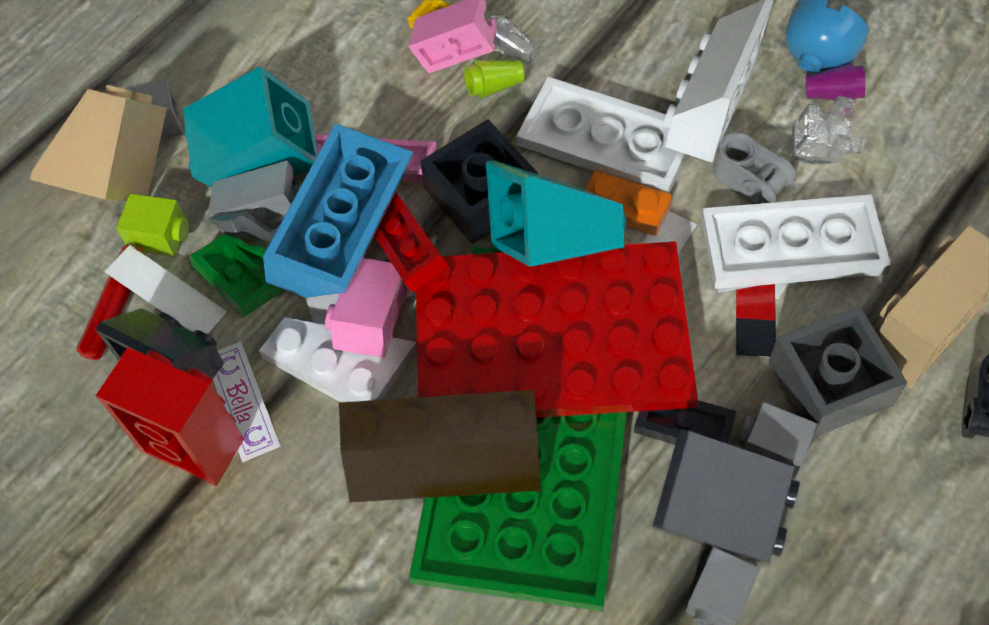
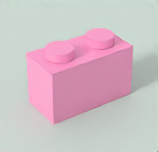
M363 258L346 293H338L339 297L336 304L329 305L325 327L326 330L331 331L333 349L385 358L407 296V286L391 262Z

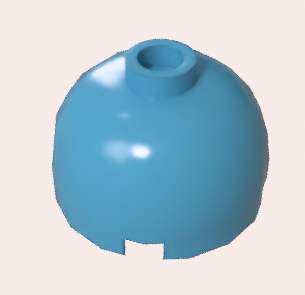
M829 0L798 1L785 29V41L788 50L795 60L798 61L797 64L802 70L816 74L854 61L866 43L869 27L862 17L850 8L841 5L839 11L826 7Z

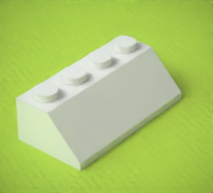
M761 0L718 20L712 34L705 32L699 47V56L694 55L689 66L687 79H690V81L682 80L675 98V103L678 106L671 104L665 116L663 129L669 130L666 148L713 163L719 144L725 135L755 65L774 3L773 0Z

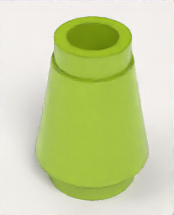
M474 60L472 65H467L464 68V80L468 94L471 97L479 96L480 99L523 83L525 78L523 65L520 60Z

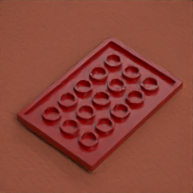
M676 241L624 244L623 248L531 267L504 252L442 256L449 267L439 273L431 282L424 284L416 290L418 397L534 390L536 418L697 408V386Z

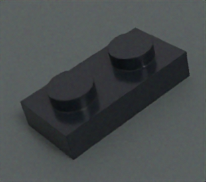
M698 400L697 408L639 411L634 433L675 445L679 429L681 428L728 444L737 411Z

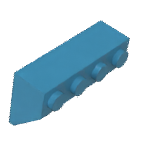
M335 123L263 256L266 283L305 298L346 293L413 157V152Z

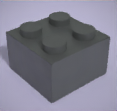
M860 306L777 337L769 359V364L798 415L818 423L812 438L894 406L908 383Z

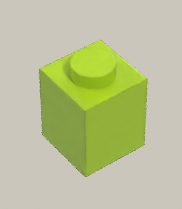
M129 194L116 230L125 245L137 246L144 253L176 257L180 243L187 239L189 222L185 218L177 200Z

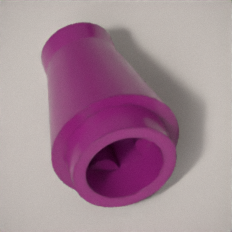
M849 63L820 73L805 75L806 99L816 98L855 103V99L865 98L864 66H854L853 63Z

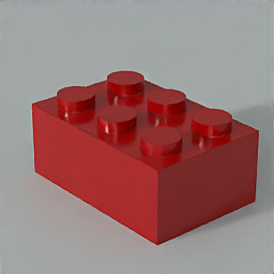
M127 347L95 395L141 452L215 486L218 485L244 441L235 424L236 419L228 413L224 406L225 400L213 388L214 381L197 369L189 368L187 372L173 367L169 359L155 351L148 350L145 355Z

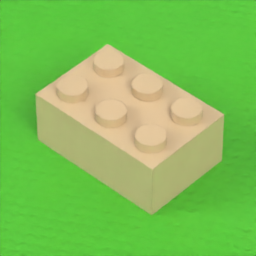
M970 225L957 239L949 235L942 242L933 255L936 260L929 267L923 264L918 268L906 285L909 289L902 297L896 293L888 301L879 314L882 319L874 327L879 338L908 382L906 386L911 389L989 301V238Z

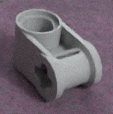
M734 132L722 138L713 166L715 178L746 198L749 203L776 202V195L781 189L790 186L796 180L795 169L785 158L775 155L755 142L750 136Z

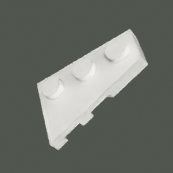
M284 317L260 348L259 352L264 360L339 402L383 400L417 352V342L392 337L385 358L333 349L331 331L326 330L324 324Z

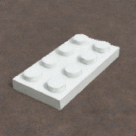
M547 77L516 135L517 146L591 171L596 169L668 194L687 155L665 147L669 130L663 129L666 114L551 77Z
M872 194L702 209L701 220L714 289L887 275L891 267Z

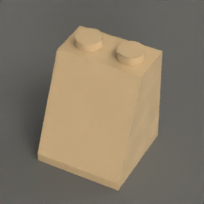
M106 85L105 93L87 89L31 171L30 180L104 200L127 201L129 194L148 196L167 108L151 104L153 99L151 95Z

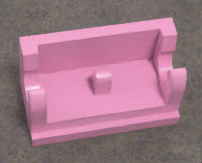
M463 0L416 18L408 47L429 74L494 51L495 45L493 41L496 32V20L493 17L485 21V0Z

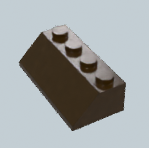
M534 390L339 402L340 451L350 503L540 491Z

